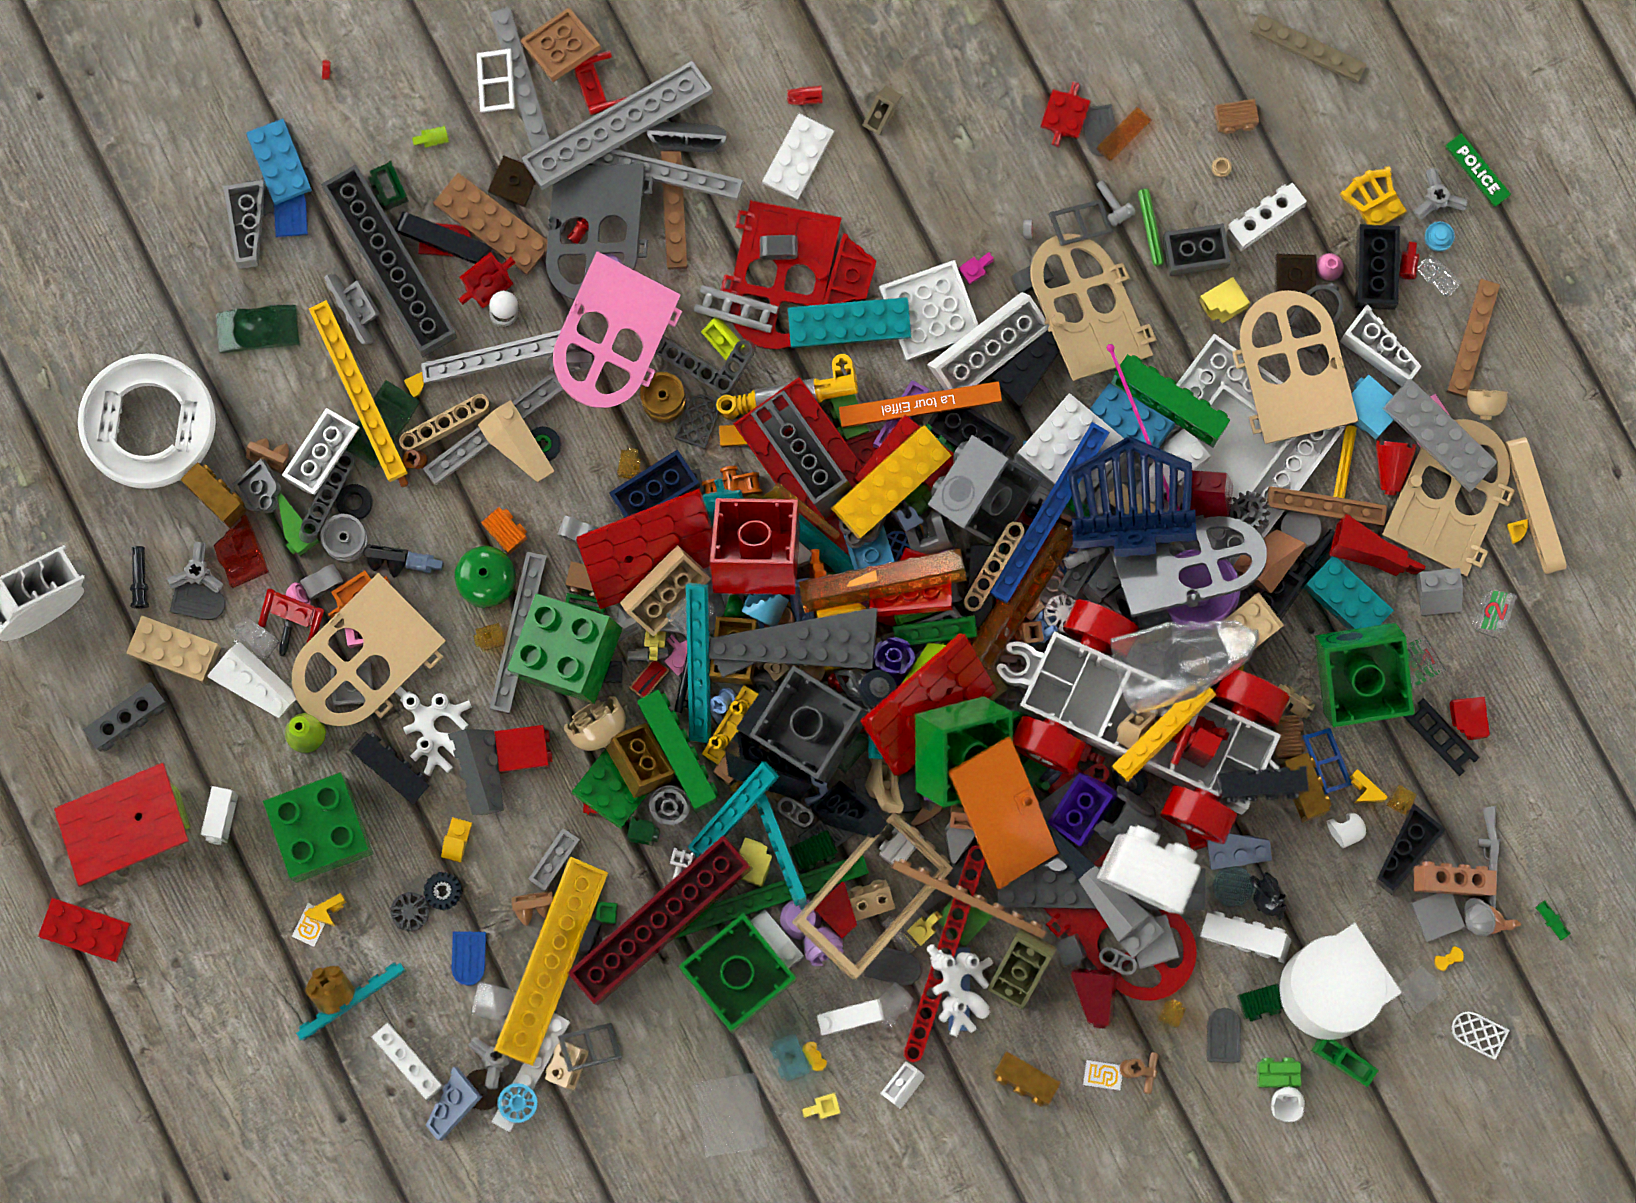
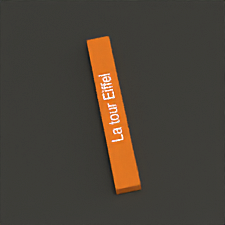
M998 381L839 407L841 426L846 428L896 420L904 415L915 417L1002 403Z

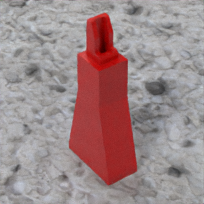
M1345 514L1336 525L1329 555L1373 566L1394 576L1405 571L1410 574H1418L1425 570V565L1407 557L1408 551L1385 541L1350 515Z

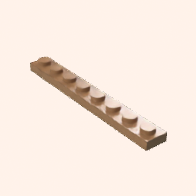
M900 858L899 862L893 861L891 868L1039 938H1044L1046 931L1042 930L1043 925L1033 920L1031 923L1023 921L1024 916L1014 911L1012 915L1004 912L1005 907L995 902L991 906L985 903L986 898L978 894L972 897L967 894V889L959 885L953 888L948 885V880L940 876L934 879L929 876L931 872L921 867L917 871L911 868L912 863Z

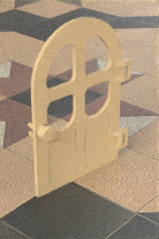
M1062 234L1064 240H1069L1081 236L1076 234ZM1057 236L1045 241L1035 252L1030 270L1031 282L1046 317L1045 324H1049L1048 331L1053 333L1072 380H1079L1116 368L1111 353L1106 349L1109 344H1113L1115 347L1114 352L1119 365L1127 354L1130 356L1135 355L1141 360L1152 357L1153 353L1148 343L1157 340L1150 324L1141 326L1122 284V282L1130 280L1124 263L1114 265L1106 251L1091 239L1063 246L1060 245ZM1081 249L1092 255L1101 265L1103 273L1086 279L1081 278L1072 260L1071 250ZM1055 255L1061 259L1070 283L1050 289L1044 283L1043 270L1047 258ZM1120 268L1122 269V271H1123V273H1124V277H1122L1121 274H1120V272H1119V269H1120ZM1104 284L1108 285L1116 300L1113 310L1107 314L1097 312L1091 304L1087 289ZM1070 294L1076 295L1083 310L1082 320L1077 323L1065 321L1064 314L1057 313L1054 299ZM1148 329L1151 338H1148L1145 330Z
M1297 291L1274 292L1254 303L1246 313L1241 324V349L1232 351L1236 369L1246 367L1257 415L1249 416L1253 434L1262 433L1265 444L1358 422L1335 328L1329 313L1323 305L1313 297ZM1292 306H1300L1307 309L1319 321L1321 331L1318 334L1294 338L1291 333L1287 310ZM1265 313H1274L1278 320L1282 341L1261 348L1254 347L1252 344V332L1257 320ZM1318 344L1324 345L1329 355L1327 368L1315 376L1305 374L1301 370L1297 351ZM1242 354L1244 363L1239 364L1237 355ZM1277 354H1285L1291 372L1288 380L1282 384H1272L1265 381L1261 377L1258 368V361L1260 359ZM1259 419L1261 428H1255L1254 420Z
M1458 419L1454 421L1479 445L1488 446L1493 451L1497 461L1495 481L1489 483L1482 479L1475 487L1484 492L1487 497L1482 511L1476 515H1464L1458 511L1455 499L1461 484L1421 446L1382 536L1449 569L1460 568L1461 574L1467 576L1472 564L1479 568L1482 567L1488 553L1487 550L1480 547L1499 503L1508 507L1515 490L1507 486L1510 476V460L1507 449L1499 436L1482 423ZM1428 466L1448 474L1452 479L1445 496L1441 499H1431L1422 490L1421 477ZM1505 491L1509 492L1506 501L1502 499ZM1479 552L1483 554L1480 562L1476 561Z
M378 573L301 649L292 670V686L295 697L307 714L314 716L319 722L333 726L353 725L363 721L373 713L381 719L394 706L388 698L423 663L431 670L443 658L437 649L446 640ZM343 628L354 629L363 638L362 649L349 662H344L328 644L329 639L338 630ZM315 653H321L337 669V674L319 692L310 691L305 683L306 668L309 660ZM435 654L437 658L430 664L427 660ZM373 655L385 658L390 667L388 681L378 690H372L356 673L358 667ZM349 681L365 697L364 705L347 713H334L326 707V699L343 682ZM385 702L388 706L380 712L378 708Z

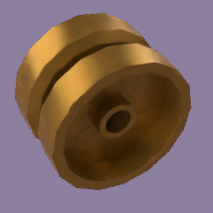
M657 372L654 374L649 387L641 386L640 399L646 415L652 420L659 423H669L676 420L683 413L686 407V395L681 381L675 375L667 372Z

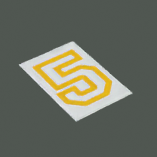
M308 903L304 912L315 906ZM303 912L292 937L314 947L325 923L309 919Z
M1086 1060L1083 1085L1120 1090L1122 1075L1119 1070L1120 1065Z

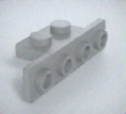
M327 274L324 277L327 287L333 292L337 305L344 311L347 322L356 332L357 340L362 344H373L375 341L366 325L379 316L380 313L362 281L357 280L345 289L337 275Z

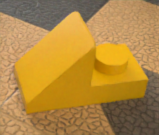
M1358 769L1350 776L1352 785L1358 790L1362 789L1364 791L1354 803H1378L1388 798Z
M452 817L448 833L444 837L442 858L461 863L472 822Z
M339 893L305 911L304 914L309 919L336 927L329 912L332 911L334 913L341 910L343 904L347 902L344 896Z

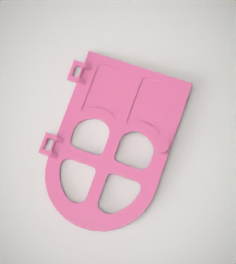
M597 251L554 346L553 366L562 388L573 399L586 406L609 408L628 400L634 395L641 384L649 387L655 370L651 369L649 365L667 325L675 327L682 311L676 308L680 294ZM582 312L583 314L598 312L607 319L608 330L601 344H597L578 334L577 325ZM673 312L676 313L674 321L670 320ZM622 329L635 331L642 341L643 349L639 359L635 362L620 356L612 350L615 338ZM569 344H575L591 352L595 357L585 381H576L569 373L566 363V350ZM605 362H610L630 374L627 384L619 391L611 394H602L595 387ZM646 372L650 373L647 381L643 380Z

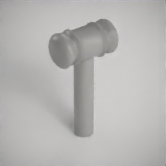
M1103 180L1097 183L1098 188L1114 210L1112 214H1108V220L1113 226H1117L1118 223L1120 224L1122 221L1135 215V209L1130 203L1122 207Z

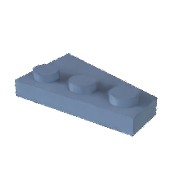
M1229 833L1225 844L1206 840L1211 870L1272 861L1270 841L1266 838Z
M453 1067L449 1082L445 1084L442 1090L444 1092L439 1103H436L426 1124V1127L438 1141H442L482 1098L458 1067Z

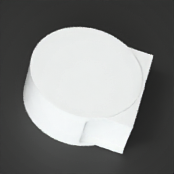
M65 545L0 576L1 641L14 640L38 630L62 615L81 598L84 593L81 585L85 577L84 575L79 576L64 553Z
M1355 923L1337 935L1322 937L1311 942L1294 954L1283 969L1279 986L1281 1002L1289 1019L1306 1034L1325 1040L1341 1039L1363 1028L1378 1015L1384 1004L1402 993Z

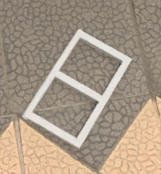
M511 49L477 53L480 112L514 109ZM507 54L508 77L483 80L482 58ZM509 81L510 104L485 107L484 85Z

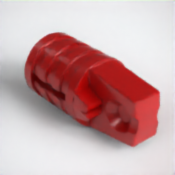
M807 86L787 90L788 104L806 105L823 103L822 86Z
M1409 241L1407 251H1402L1399 270L1400 278L1407 280L1416 279L1420 254H1416V242Z

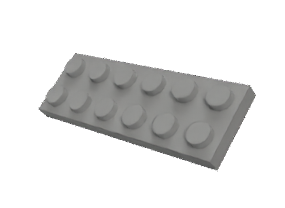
M1408 379L1382 408L1468 492H1471L1497 463L1487 451L1412 379Z

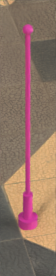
M1109 344L1106 349L1111 353L1146 443L1152 445L1115 355V347L1113 344ZM1163 474V485L1168 495L1166 498L1169 503V487Z

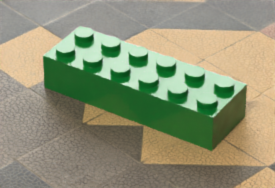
M1127 354L1120 367L1132 397L1214 448L1230 422L1228 415L1222 410L1216 411L1210 407L1211 404L1208 401L1197 399L1189 389L1180 388L1172 378H1164L1156 368L1152 366L1147 367L1142 364V360L1139 357ZM1116 370L1111 383L1126 392Z
M658 689L637 700L639 709L674 770L675 776L689 798L695 813L717 803L718 791L713 782L709 784L707 780L709 774L703 764L699 766L697 762L700 760L694 746L689 747L688 743L690 740L685 729L680 730L678 727L680 720L675 711L670 712L668 707L671 705L665 692L661 694Z

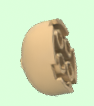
M609 696L607 701L600 702V700H596L595 704H588L572 716L573 721L570 724H565L564 731L576 747L586 751L606 748L611 743L612 737L624 730L626 714L616 697ZM589 714H593L596 719L595 722L588 716Z

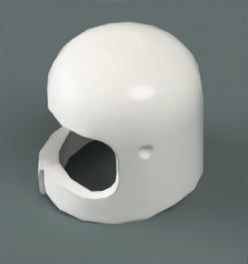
M499 291L492 296L489 314L493 324L497 327H506L515 322L518 317L519 305L514 294L509 291ZM492 313H493L494 316H496V317H498V318H501V319H507V318L512 317L513 315H514V317H513V319L510 320V321H507V322H501V321H500V322H499L498 320H496V319L492 316Z
M1355 813L1346 814L1347 822L1338 823L1335 819L1326 821L1331 835L1342 848L1362 840L1366 835L1365 823Z

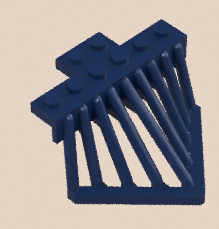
M1126 437L1069 470V484L1076 518H1072L1073 548L1087 549L1089 547L1106 548L1114 546L1115 557H1129L1131 555L1148 556L1156 554V543L1167 544L1177 541L1190 542L1197 540L1195 510H1191L1192 462L1133 437ZM1134 451L1140 453L1143 513L1138 514ZM1126 452L1129 514L1126 515L1124 514L1120 454ZM1148 457L1155 460V513H1151ZM1112 460L1116 515L1111 514L1105 463ZM1163 463L1170 468L1168 512H1164ZM1098 468L1103 516H1099L1097 513L1091 471ZM1178 470L1184 472L1183 507L1181 511H1177ZM1081 477H1084L1090 517H1085L1077 482Z

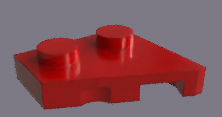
M841 882L814 910L843 939L857 926L846 885L844 882Z

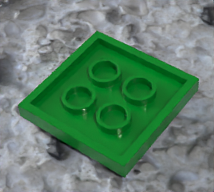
M605 749L572 790L571 794L619 829H622L649 793L634 798L607 749Z

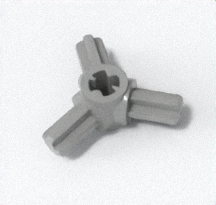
M1437 168L1426 170L1430 188L1427 189L1428 194L1425 196V201L1414 210L1415 216L1421 220L1433 209L1438 210L1441 207L1446 208V206L1464 211L1468 200L1450 194L1451 191H1448L1445 185L1441 184ZM1436 194L1440 195V200L1436 199Z
M195 542L192 560H189L188 565L184 567V571L167 579L172 589L187 582H190V584L196 582L199 585L203 583L215 593L222 589L223 583L210 574L207 562H204L206 543ZM195 568H198L199 570H201V571H198L200 574L197 575V576L194 574V573H195V571H194Z
M475 1037L469 1043V1048L482 1056V1061L486 1063L485 1069L488 1070L486 1087L496 1089L500 1072L504 1070V1066L508 1065L509 1061L513 1060V1058L494 1051V1046L489 1047ZM494 1057H497L498 1061H493Z

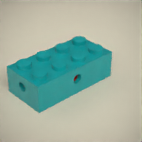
M1332 556L1303 588L1348 630L1381 625L1394 611L1337 557Z

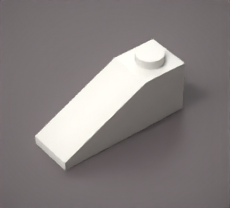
M765 909L750 921L788 969L804 958L803 954Z
M880 999L826 1012L817 1015L821 1035H828L884 1020Z

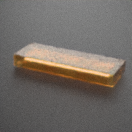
M1136 107L1096 149L1111 162L1151 122V119L1139 107Z

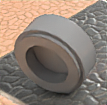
M1032 219L1025 220L1023 223L1025 240H1032Z

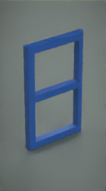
M1331 728L1303 735L1302 738L1308 753L1315 760L1317 776L1320 775L1322 778L1324 794L1351 786L1350 776ZM1327 734L1335 756L1317 761L1309 739ZM1337 760L1346 783L1327 788L1319 766Z

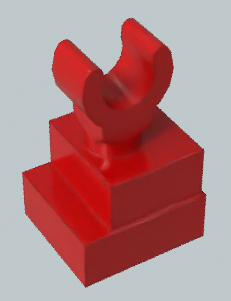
M1199 715L1192 729V732H1197L1199 728H1202L1222 738L1224 741L1228 740L1230 734L1226 728L1217 727L1214 721L1207 720Z
M1079 739L1086 745L1079 762L1085 763L1086 759H1089L1095 764H1103L1105 757L1091 752L1093 746Z

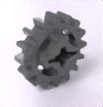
M1246 491V495L1240 492L1238 499L1233 497L1234 503L1231 504L1230 517L1246 522L1256 530L1257 528L1264 529L1262 523H1268L1269 520L1265 517L1271 514V512L1266 510L1270 506L1265 502L1266 499L1257 492L1252 493L1250 491Z

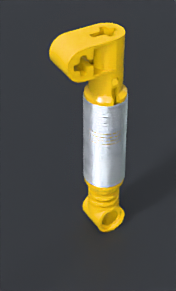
M839 354L834 357L832 361L833 378L803 380V383L818 403H822L826 399L858 394L855 366L848 355ZM843 364H846L844 368L848 375H844L841 369L843 368ZM788 384L752 390L751 393H748V396L743 394V397L738 395V398L737 396L723 395L717 400V410L725 419H735L740 413L742 415H745V412L749 413ZM732 404V408L730 410H724L726 405Z

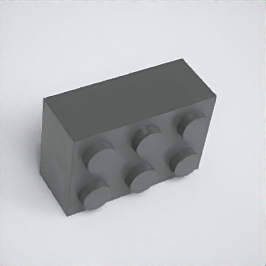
M1224 223L1164 232L1162 239L1169 277L1229 267L1231 260Z

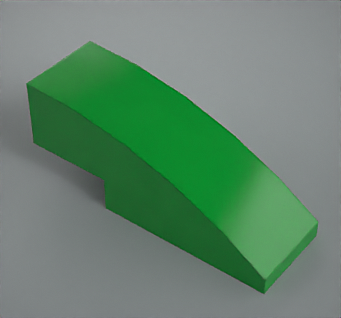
M1318 1039L1311 1049L1317 1056L1365 1087L1370 1085L1379 1071L1335 1040Z

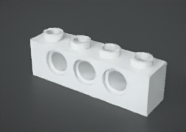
M1293 183L1288 186L1284 184L1277 189L1276 195L1273 197L1267 196L1260 202L1261 205L1256 209L1254 207L1250 208L1244 213L1245 217L1240 220L1236 218L1228 225L1227 235L1240 252L1305 206L1306 199ZM1283 201L1286 204V207L1280 208L1277 206L1276 202ZM1267 212L1270 215V219H1263L1260 213ZM1250 223L1254 226V230L1249 231L1244 225Z
M385 1024L372 1036L375 1042L426 1100L431 1099L444 1087L390 1024Z

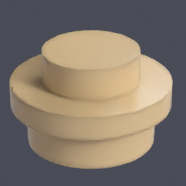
M1220 157L1213 161L1212 172L1214 175L1226 177L1230 174L1232 165L1228 159Z

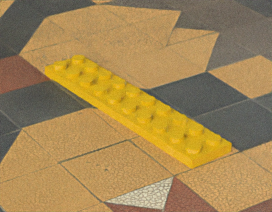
M569 857L494 1051L530 1066L534 1065L569 975L568 972L571 970L608 872L576 858Z

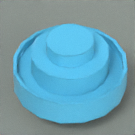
M1441 221L1429 225L1424 235L1426 245L1437 252L1447 250L1454 242L1455 237L1452 227Z

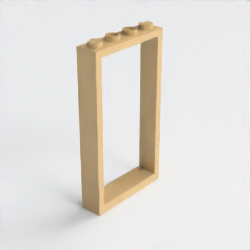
M893 812L888 813L884 817L888 825L891 823L939 869L932 878L937 879L938 876L945 878L953 869L949 865L950 861L944 855H939L931 842L924 841L920 837L921 833L915 827H910L905 823L906 819L904 816ZM879 835L875 838L867 837L792 921L806 937L851 979L858 978L935 890V888L926 884L856 965L848 960L806 920L807 916Z

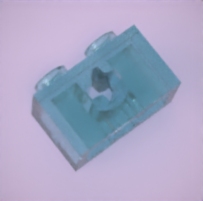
M796 1033L772 1042L773 1047L770 1050L773 1058H778L781 1065L777 1067L781 1079L785 1078L786 1082L810 1074ZM786 1053H789L791 1056H795V1058L792 1059V1064H789L788 1061H783V1059L786 1058Z

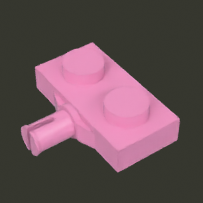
M671 635L666 641L674 650L664 663L679 676L683 672L687 640L679 643Z

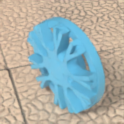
M520 1083L511 1084L501 1092L498 1099V1108L501 1115L508 1121L514 1123L525 1122L534 1115L537 1109V1097L534 1091L527 1085ZM517 1087L518 1093L513 1095L510 1090L511 1088ZM522 1087L525 1088L523 1096L519 1095ZM508 1092L512 1096L511 1099L506 1097L504 1094ZM528 1092L533 1096L529 1100L525 1099V1094ZM502 1099L508 1100L509 1105L502 1106ZM526 1102H534V1106L526 1105ZM510 1107L512 1110L505 1114L504 1110ZM524 1108H530L532 1110L531 1113L527 1115L524 1112ZM515 1111L517 1113L516 1119L509 1117L511 1112ZM519 1111H522L523 1119H520Z

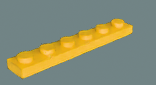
M1199 680L1112 765L1114 770L1125 780L1129 781L1216 695L1215 692L1203 681Z

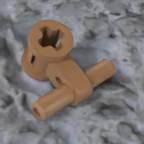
M1150 1053L1148 1067H1145L1144 1063L1137 1058L1124 1060L1119 1068L1121 1075L1125 1078L1146 1077L1143 1092L1151 1094L1154 1079L1157 1078L1158 1053Z

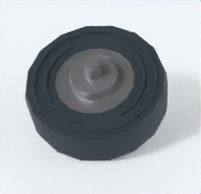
M883 670L868 672L862 678L859 685L862 699L872 707H876L896 689L894 678Z
M1143 768L1129 781L1125 780L1115 770L1112 772V780L1116 787L1121 786L1137 796L1142 794L1148 786V777Z

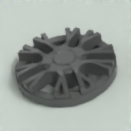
M403 893L391 905V918L400 929L415 931L421 928L428 920V903L417 893ZM407 896L409 903L405 904L403 897ZM411 896L418 897L415 903H411ZM399 900L403 902V907L399 908L396 906ZM422 901L423 904L417 908L416 905ZM426 908V915L419 914V909ZM394 910H401V913H394ZM400 915L403 916V920L398 923L395 918ZM420 916L424 920L420 922L416 919V917ZM405 919L408 920L406 927L403 926ZM413 919L417 923V926L411 927L410 924L411 920Z

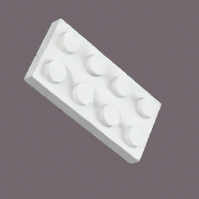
M799 113L767 171L762 184L798 201L830 142L834 130Z

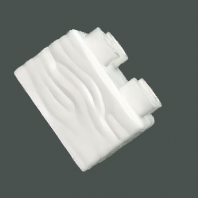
M1138 825L1136 827L1130 826L1127 834H1118L1096 879L1162 910L1182 914L1200 872V866L1194 863L1198 853L1177 843L1174 845L1168 843L1166 848L1162 849L1156 846L1160 835Z

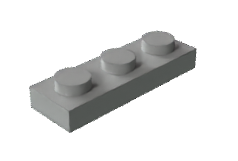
M563 828L528 880L546 891L580 842V839Z

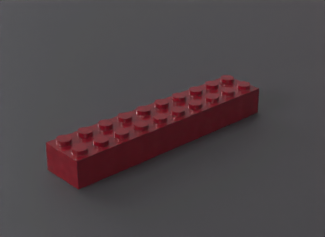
M725 836L720 837L568 972L569 976L593 1004L600 1005L753 868Z

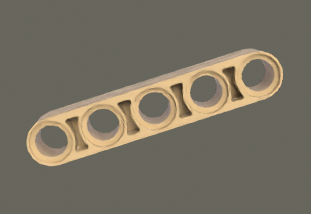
M477 394L405 432L399 439L402 450L404 452L408 450L419 451L485 416L490 411L488 398L483 394ZM484 401L486 405L483 409H477L475 407L476 403ZM460 411L468 412L466 418H458ZM443 420L450 421V425L447 428L440 427V423ZM431 430L432 435L430 437L424 438L422 436L423 431ZM408 439L414 440V444L411 447H405L404 443Z
M1011 522L1005 528L964 599V605L968 610L977 611L984 605L991 589L1025 534V528L1021 523ZM1013 525H1017L1021 529V533L1017 537H1013L1010 534V528ZM1002 543L1010 545V552L1006 555L1002 554L999 550ZM993 560L998 561L1000 564V569L997 572H992L989 569V564ZM982 578H986L990 582L987 590H982L979 587V581ZM971 596H976L979 599V605L976 608L969 605V598Z

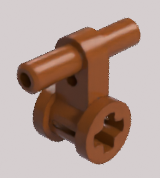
M408 450L404 453L402 462L406 470L409 468L423 469L427 465L428 458L422 451ZM405 475L398 478L401 487L408 486Z

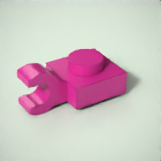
M990 252L985 254L979 261L974 256L961 265L958 270L968 284L971 285L986 274L983 268L994 262V258Z

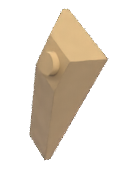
M511 400L493 410L478 424L487 441L536 482L555 472Z

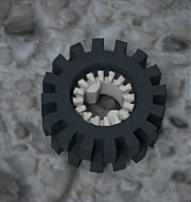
M438 872L431 875L432 877L426 880L427 883L424 884L423 892L426 901L433 908L448 910L456 906L462 895L461 884L456 877L447 872ZM443 885L447 886L446 891L448 894L444 897L439 896L438 888Z

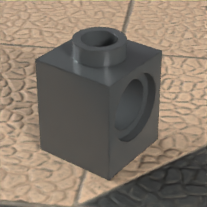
M1078 933L1055 943L1065 966L1071 964L1072 967L1082 964V959L1087 956Z

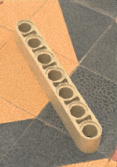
M1526 437L1505 442V447L1509 455L1511 470L1545 574L1566 569V560Z

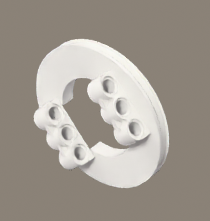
M149 353L131 355L115 361L104 368L86 389L78 413L80 440L93 464L110 479L128 487L142 489L159 488L179 481L197 462L200 464L210 449L216 426L215 408L211 395L199 376L188 366L174 358ZM142 386L163 388L172 393L181 404L175 446L171 445L163 452L151 456L131 454L123 450L116 443L117 433H119L120 414H122L123 396L127 392Z

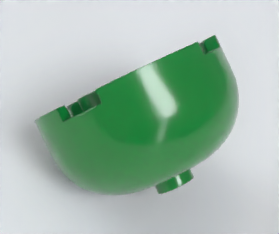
M492 546L475 547L467 551L460 558L455 568L454 578L456 587L462 598L473 606L487 608L502 604L514 591L516 585L514 565L511 559L498 548ZM487 571V574H486V575H484V576H481V575H480V573H484V572Z

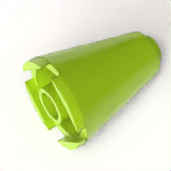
M306 712L293 716L286 725V741L297 752H314L325 741L326 729L324 723L319 722L317 718Z

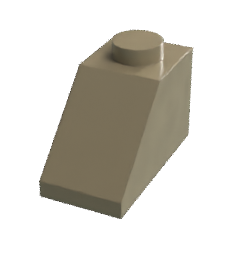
M885 86L877 94L862 126L880 135L894 114L903 95Z

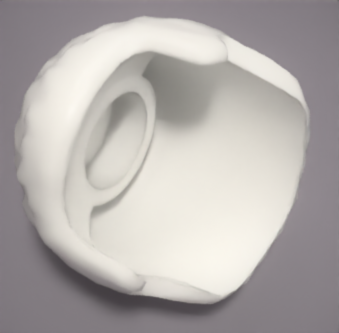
M1284 1087L1277 1090L1271 1100L1273 1116L1283 1122L1298 1121L1302 1117L1305 1106L1303 1095L1293 1087Z

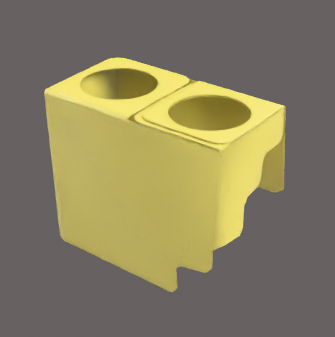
M1233 277L1204 293L1199 299V303L1207 316L1213 321L1219 319L1221 323L1246 310L1250 305V301Z
M746 837L739 853L753 869L741 880L762 888L771 867L769 863L772 856L766 853L768 847L763 845V843Z

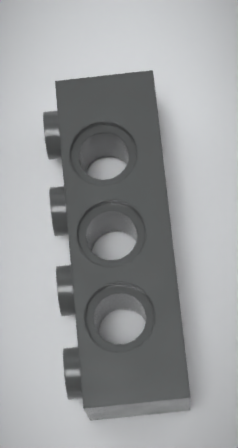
M150 682L83 730L97 750L100 752L102 750L107 751L114 746L116 740L128 737L132 729L145 725L149 717L161 714L165 710L164 707L168 704L156 686ZM148 702L147 710L141 712L139 710L140 704ZM125 714H131V720L128 723L122 722ZM113 725L114 732L111 735H106V728Z

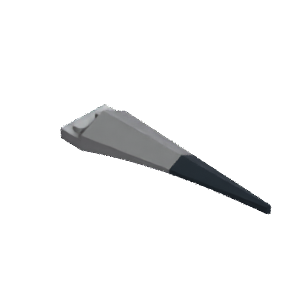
M1046 822L1055 845L1112 933L1131 957H1136L1165 930L1150 913L1126 892L1096 879L1100 869Z

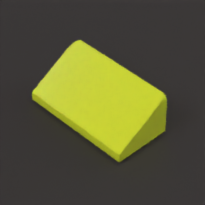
M714 318L701 331L725 360L728 359L733 348L740 341L725 322L719 318Z

